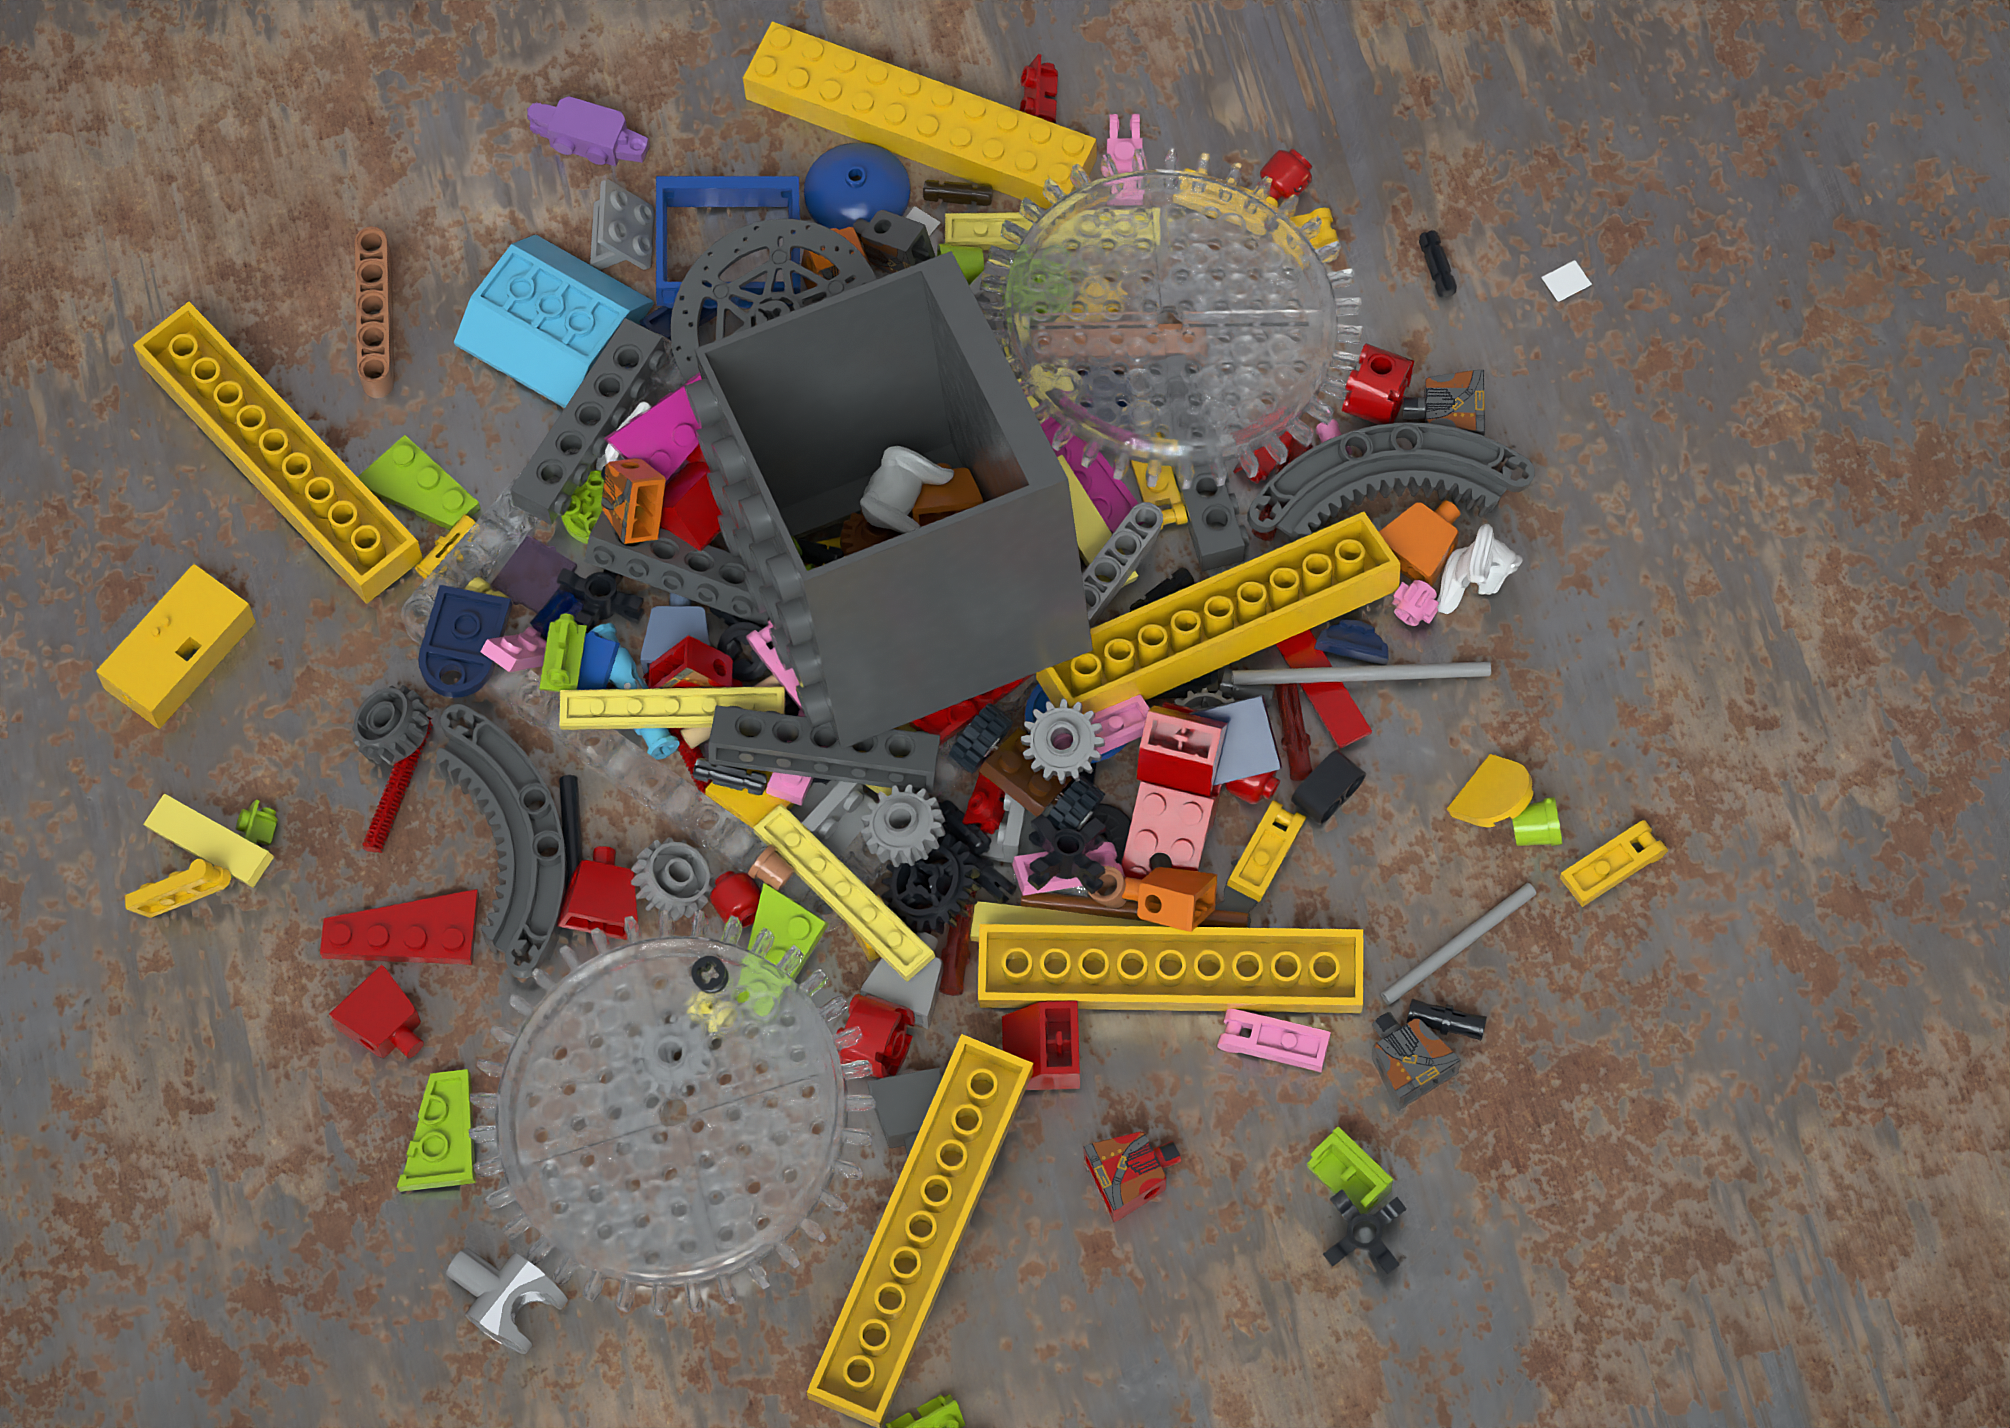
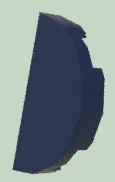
M1344 619L1340 620L1339 624L1323 629L1314 648L1380 665H1387L1389 660L1387 643H1384L1382 638L1375 633L1373 626L1359 620Z

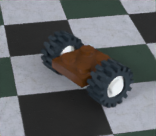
M988 703L965 728L957 742L952 746L948 756L971 774L982 766L979 770L980 773L1036 817L1041 815L1051 804L1055 806L1046 818L1050 820L1057 831L1062 829L1080 830L1103 800L1105 793L1081 775L1080 781H1074L1064 794L1063 791L1074 780L1072 776H1067L1065 783L1060 784L1056 775H1053L1049 781L1045 780L1043 768L1034 772L1031 769V765L1035 761V757L1033 759H1025L1023 752L1031 747L1021 742V737L1029 734L1018 727L1001 744L1000 741L1006 736L1014 721L994 705Z

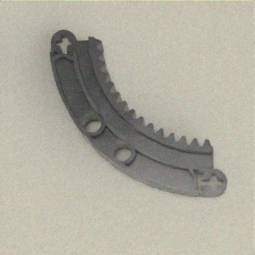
M1409 422L1375 425L1331 438L1306 451L1286 465L1266 484L1253 500L1247 512V521L1255 531L1260 533L1270 532L1277 527L1290 536L1289 542H1294L1317 532L1320 525H1326L1330 516L1333 518L1337 517L1341 508L1344 511L1349 510L1352 502L1359 506L1362 504L1365 496L1370 501H1374L1378 492L1384 498H1388L1392 489H1394L1398 497H1401L1406 488L1409 489L1413 497L1422 488L1426 498H1429L1435 490L1438 492L1439 500L1441 501L1448 494H1451L1454 505H1457L1461 499H1465L1466 510L1469 511L1477 505L1479 506L1478 516L1483 517L1487 513L1492 512L1506 490L1511 492L1524 491L1531 484L1535 476V468L1528 458L1509 447L1480 434L1456 427ZM1406 438L1411 442L1413 448L1409 450L1400 448L1396 439ZM1355 446L1359 448L1362 452V457H1351L1345 447ZM1508 458V460L1505 463V466L1503 465L1500 472L1496 471L1500 462L1503 463L1505 459ZM1520 467L1524 470L1522 473L1523 478H1519L1517 481L1510 478L1512 475L1511 470ZM1269 503L1273 507L1270 513V517L1273 520L1266 518L1262 522L1258 519V510H1264Z
M453 704L443 711L440 718L443 732L450 740L444 749L438 748L436 752V765L441 778L444 779L449 776L452 785L460 784L462 793L464 795L469 793L472 803L478 804L480 813L485 815L487 824L491 827L499 856L497 862L500 872L497 873V878L500 886L495 888L498 899L492 901L495 912L488 913L487 918L490 926H482L481 931L486 944L492 952L496 954L498 951L505 953V961L510 973L515 977L529 978L540 969L545 957L550 960L562 931V927L557 925L567 892L568 870L567 852L560 818L550 791L540 772L518 744L488 718L465 705ZM461 717L464 718L466 726L474 730L472 741L469 740L471 734L466 727L458 725L453 729L452 719L458 721ZM535 801H543L545 803L543 807L537 810L528 808ZM547 848L558 849L554 856H541V853ZM529 942L531 945L529 950L531 962H523L520 966H517L515 956L525 955L529 948Z

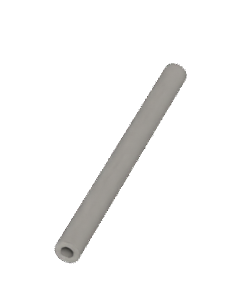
M1527 882L1381 992L1382 999L1388 1005H1391L1537 894L1534 887Z

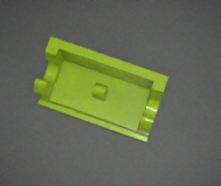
M1339 1126L1311 1153L1313 1158L1307 1163V1167L1334 1194L1343 1190L1361 1214L1371 1212L1392 1192L1393 1179Z

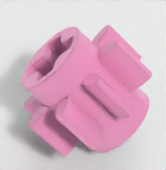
M1414 580L1410 587L1402 582L1393 595L1395 599L1392 604L1397 606L1394 613L1400 620L1411 626H1417L1421 619L1429 624L1438 611L1437 606L1439 602L1435 600L1437 593L1430 585L1420 580Z

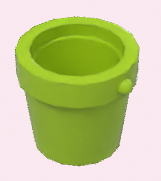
M949 243L938 244L936 257L952 251L969 285L983 272L984 257L982 248L955 246Z
M1555 797L1544 798L1543 801L1529 804L1519 816L1512 819L1517 846L1547 844L1555 846L1563 844Z

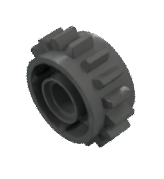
M392 685L370 695L362 703L354 719L352 730L356 736L353 738V742L359 747L357 750L369 760L372 759L376 764H380L382 760L392 764V762L402 760L411 755L423 742L430 721L426 715L429 707L423 703L424 699L414 690H409L404 685L399 690Z

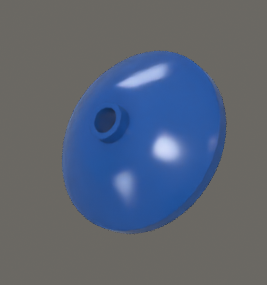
M847 143L828 150L813 163L805 179L804 198L807 210L817 224L829 229L836 228L841 230L853 227L859 218L870 222L877 211L880 210L903 216L910 200V181L905 167L890 151L870 143ZM854 176L861 177L858 181H852L850 178Z

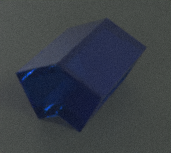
M558 589L531 620L530 624L547 641L550 622H555L560 618L561 614L565 613L571 614L576 618L584 605L577 601L572 593Z

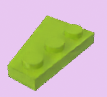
M406 435L400 438L357 476L374 495L381 497L382 501L393 506L395 504L415 512L416 516L448 530H451L464 514L471 518L481 509L479 502Z
M764 883L735 1000L763 1019L770 1021L829 923L780 891Z
M468 1069L430 1073L418 1113V1125L413 1141H410L406 1155L408 1158L403 1175L400 1174L397 1184L400 1192L476 1183L471 1073Z

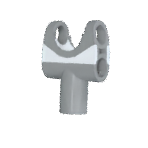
M466 1247L454 1257L447 1270L448 1277L477 1297V1300L465 1313L468 1320L495 1341L521 1354H527L533 1345L518 1331V1327L515 1325V1317L518 1311L524 1305L531 1302H542L546 1305L552 1304L558 1309H562L568 1302L567 1297L554 1282L539 1268L516 1253H513L501 1270H498Z

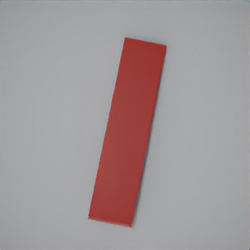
M1310 629L1275 644L1290 669L1332 667L1324 652L1314 649L1316 639ZM1342 682L1299 683L1339 749L1372 734L1370 726Z

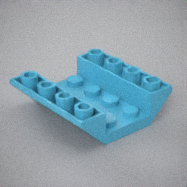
M533 235L512 243L470 297L454 344L565 408L623 320L626 318L639 325V321L646 316L654 305V301L538 235Z

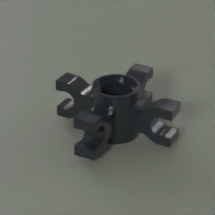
M563 568L557 578V583L561 584L558 588V594L584 601V607L580 610L574 621L577 625H587L586 633L595 628L598 620L608 619L615 613L636 624L640 622L644 614V609L641 608L644 598L617 591V585L624 577L621 574L604 569L603 572L593 573L585 579L575 572ZM600 594L606 595L605 597H595Z
M1043 814L1031 821L1030 826L1035 831L1029 834V840L1034 845L1045 849L1049 854L1037 858L1030 863L1029 868L1034 873L1028 877L1027 882L1035 889L1040 890L1054 876L1061 879L1077 877L1083 887L1091 894L1103 887V881L1099 877L1105 874L1106 869L1085 855L1089 851H1094L1103 845L1104 839L1099 836L1106 830V826L1095 817L1078 832L1073 829L1057 831L1050 820Z
M1340 1190L1330 1198V1201L1348 1223L1347 1236L1323 1253V1256L1332 1267L1356 1248L1369 1250L1387 1274L1400 1265L1381 1240L1382 1228L1407 1209L1398 1197L1374 1215L1361 1214L1343 1190ZM1360 1221H1369L1376 1228V1236L1369 1243H1361L1353 1235V1229Z

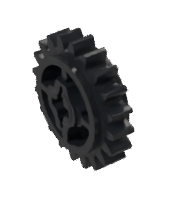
M950 834L946 837H938L939 848L932 849L928 853V859L924 860L922 858L917 860L913 866H910L909 863H900L899 867H894L893 864L886 866L893 875L891 878L882 880V883L889 887L890 890L884 892L881 898L890 903L887 907L915 934L917 932L931 934V931L934 930L942 935L945 923L956 928L957 921L955 917L958 914L965 918L969 916L964 908L966 904H977V900L970 894L972 891H978L982 888L980 884L973 880L982 874V871L974 866L978 858L969 852L970 848L966 844L958 841ZM936 860H949L943 865H941L940 863L935 865L930 864L931 862ZM921 904L924 906L928 904L933 905L932 907L927 909H915L918 905Z

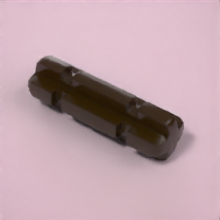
M926 180L923 186V198L926 201L938 202V198L946 203L971 205L972 201H974L979 206H990L993 198V188L990 185L978 184L977 188L973 187L972 183L944 181V184H939L938 180Z

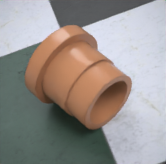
M770 844L754 862L748 875L753 879L760 878L767 885L779 891L791 878L795 868L776 853L777 848Z
M1103 866L1106 869L1105 874L1099 877L1103 881V887L1093 894L1088 893L1093 900L1103 904L1105 907L1118 909L1127 902V900L1122 899L1126 887L1124 876L1115 867ZM1117 885L1116 890L1112 894L1104 896L1105 891L1109 887Z

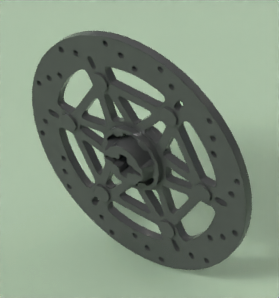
M798 219L764 220L746 225L725 235L710 246L695 261L681 283L675 298L671 317V342L676 364L682 377L687 383V380L700 372L694 349L700 347L699 320L702 306L706 299H712L717 302L716 340L725 337L726 311L728 310L744 322V325L733 333L735 334L755 326V322L758 325L792 312L785 302L792 304L794 310L805 307L803 302L823 294H827L824 298L827 299L877 280L873 269L861 252L846 238L825 226L810 221ZM783 238V244L779 247V240ZM794 248H801L824 257L839 269V275L831 280L824 279L791 261L792 250ZM759 250H770L767 262L731 283H726L720 279L721 274L741 258ZM778 270L783 272L785 291L773 292ZM796 272L816 283L817 286L794 294L792 273ZM767 273L762 295L741 289V287ZM855 278L852 282L847 283L850 279ZM708 282L712 287H706L704 283ZM731 298H741L753 302V305L745 313L731 302Z

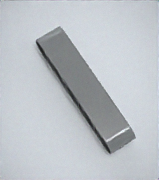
M1142 502L1134 506L1082 574L1086 603L1091 606L1090 609H1087L1090 629L1155 544L1163 522V514L1155 504ZM1146 522L1152 527L1142 528L1137 523ZM1124 548L1129 550L1132 554L1123 555L1120 554L1117 551V549ZM1105 575L1112 581L1102 582L1096 576Z

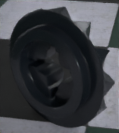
M749 622L736 623L727 628L719 639L717 650L731 657L733 660L732 678L739 681L754 680L764 676V672L767 670V666L754 650L750 652L753 662L748 658L737 660L743 652L740 642L744 645H750L746 635L754 630L757 632L762 630L758 624ZM771 641L766 644L770 650L774 648Z

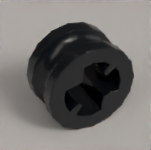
M714 956L699 958L692 967L691 976L693 982L704 993L715 994L721 992L729 981L727 968L719 958ZM711 966H714L719 976L718 978H711L709 983H706L701 974L702 972H709Z

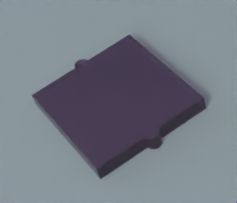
M527 535L493 580L491 586L510 597L513 604L518 605L520 603L542 616L558 594V588L561 584L557 583V578L561 570L566 568L574 572L578 566L577 563L558 553L554 546L548 547Z

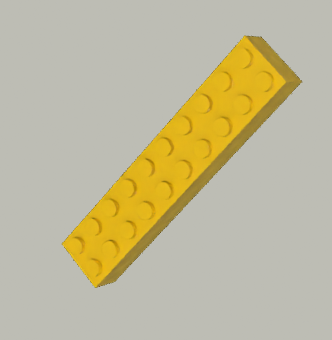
M773 21L743 76L746 100L861 142L880 146L891 153L976 184L990 185L993 190L1053 212H1072L1097 161L1096 138Z
M187 302L133 344L140 365L366 604L423 560L418 540L190 302Z
M1361 512L1091 628L1092 651L1036 672V679L1055 708H1060L1062 699H1066L1068 707L1073 709L1077 702H1080L1083 706V715L1090 710L1097 713L1137 695H1141L1145 701L1396 592L1400 584L1401 563L1366 513Z
M979 924L978 1003L979 1008H1024L1037 1002L1078 1001V1009L1227 1011L1228 1009H1238L1246 1012L1362 1013L1363 929L1196 927L1190 932L1173 927Z
M961 1034L807 1390L809 1400L873 1427L882 1428L1031 1079L1033 1063Z

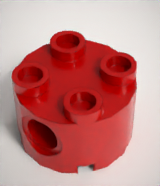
M1365 343L1358 361L1361 367L1359 371L1353 369L1349 375L1345 388L1349 392L1344 400L1342 412L1378 425L1394 424L1403 405V397H1406L1404 396L1405 389L1410 386L1415 361Z
M855 994L849 1005L850 1016L845 1028L840 1027L833 1043L834 1049L840 1051L841 1065L878 1079L889 1077V1074L895 1076L904 1063L913 1036L906 1034L907 1025L914 1027V1012L910 1008L869 994L865 996Z

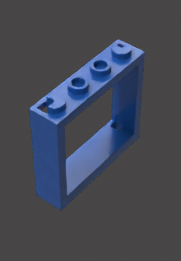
M656 176L657 306L673 308L675 298L682 283L667 282V207H788V219L800 220L799 176ZM794 248L791 252V261L799 265L800 248ZM793 272L794 294L801 293V275ZM775 281L773 292L785 291L784 281ZM708 282L704 283L706 287H712ZM750 282L741 287V289L762 295L765 282ZM731 298V302L740 308H751L753 302L741 298ZM706 299L702 307L709 309L717 308V302L712 299ZM785 302V304H786L788 307L793 306L792 304H789V303H786V302Z

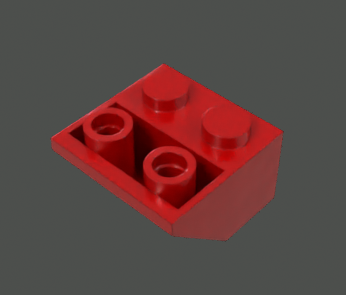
M1154 705L1148 710L1139 747L1136 779L1210 797L1228 723Z
M1078 1001L1037 1002L1002 1016V1050L1033 1063V1074L1026 1090L1080 1089Z

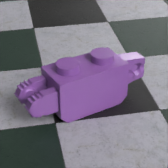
M570 96L559 100L557 107L548 104L542 105L541 102H536L527 108L530 130L536 133V135L540 134L541 137L548 138L550 147L561 154L579 155L598 165L606 163L617 166L619 159L642 163L649 150V138L627 129L626 120L620 111Z

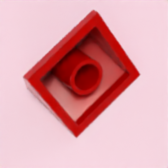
M706 461L688 463L665 486L660 526L699 551H702L721 531L717 519L721 512L708 483L707 473L711 471Z

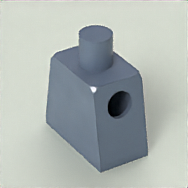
M670 592L669 606H655L652 608L640 659L644 675L649 673V665L688 635L711 646L704 607L691 606L692 600Z

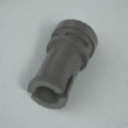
M1226 668L1219 690L1222 691L1223 698H1233L1237 701V699L1242 700L1263 694L1267 708L1270 707L1276 685L1232 686L1231 672L1233 670Z

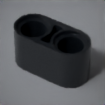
M1334 750L1298 786L1292 795L1291 802L1319 825H1322L1360 787L1366 777V772L1339 750Z

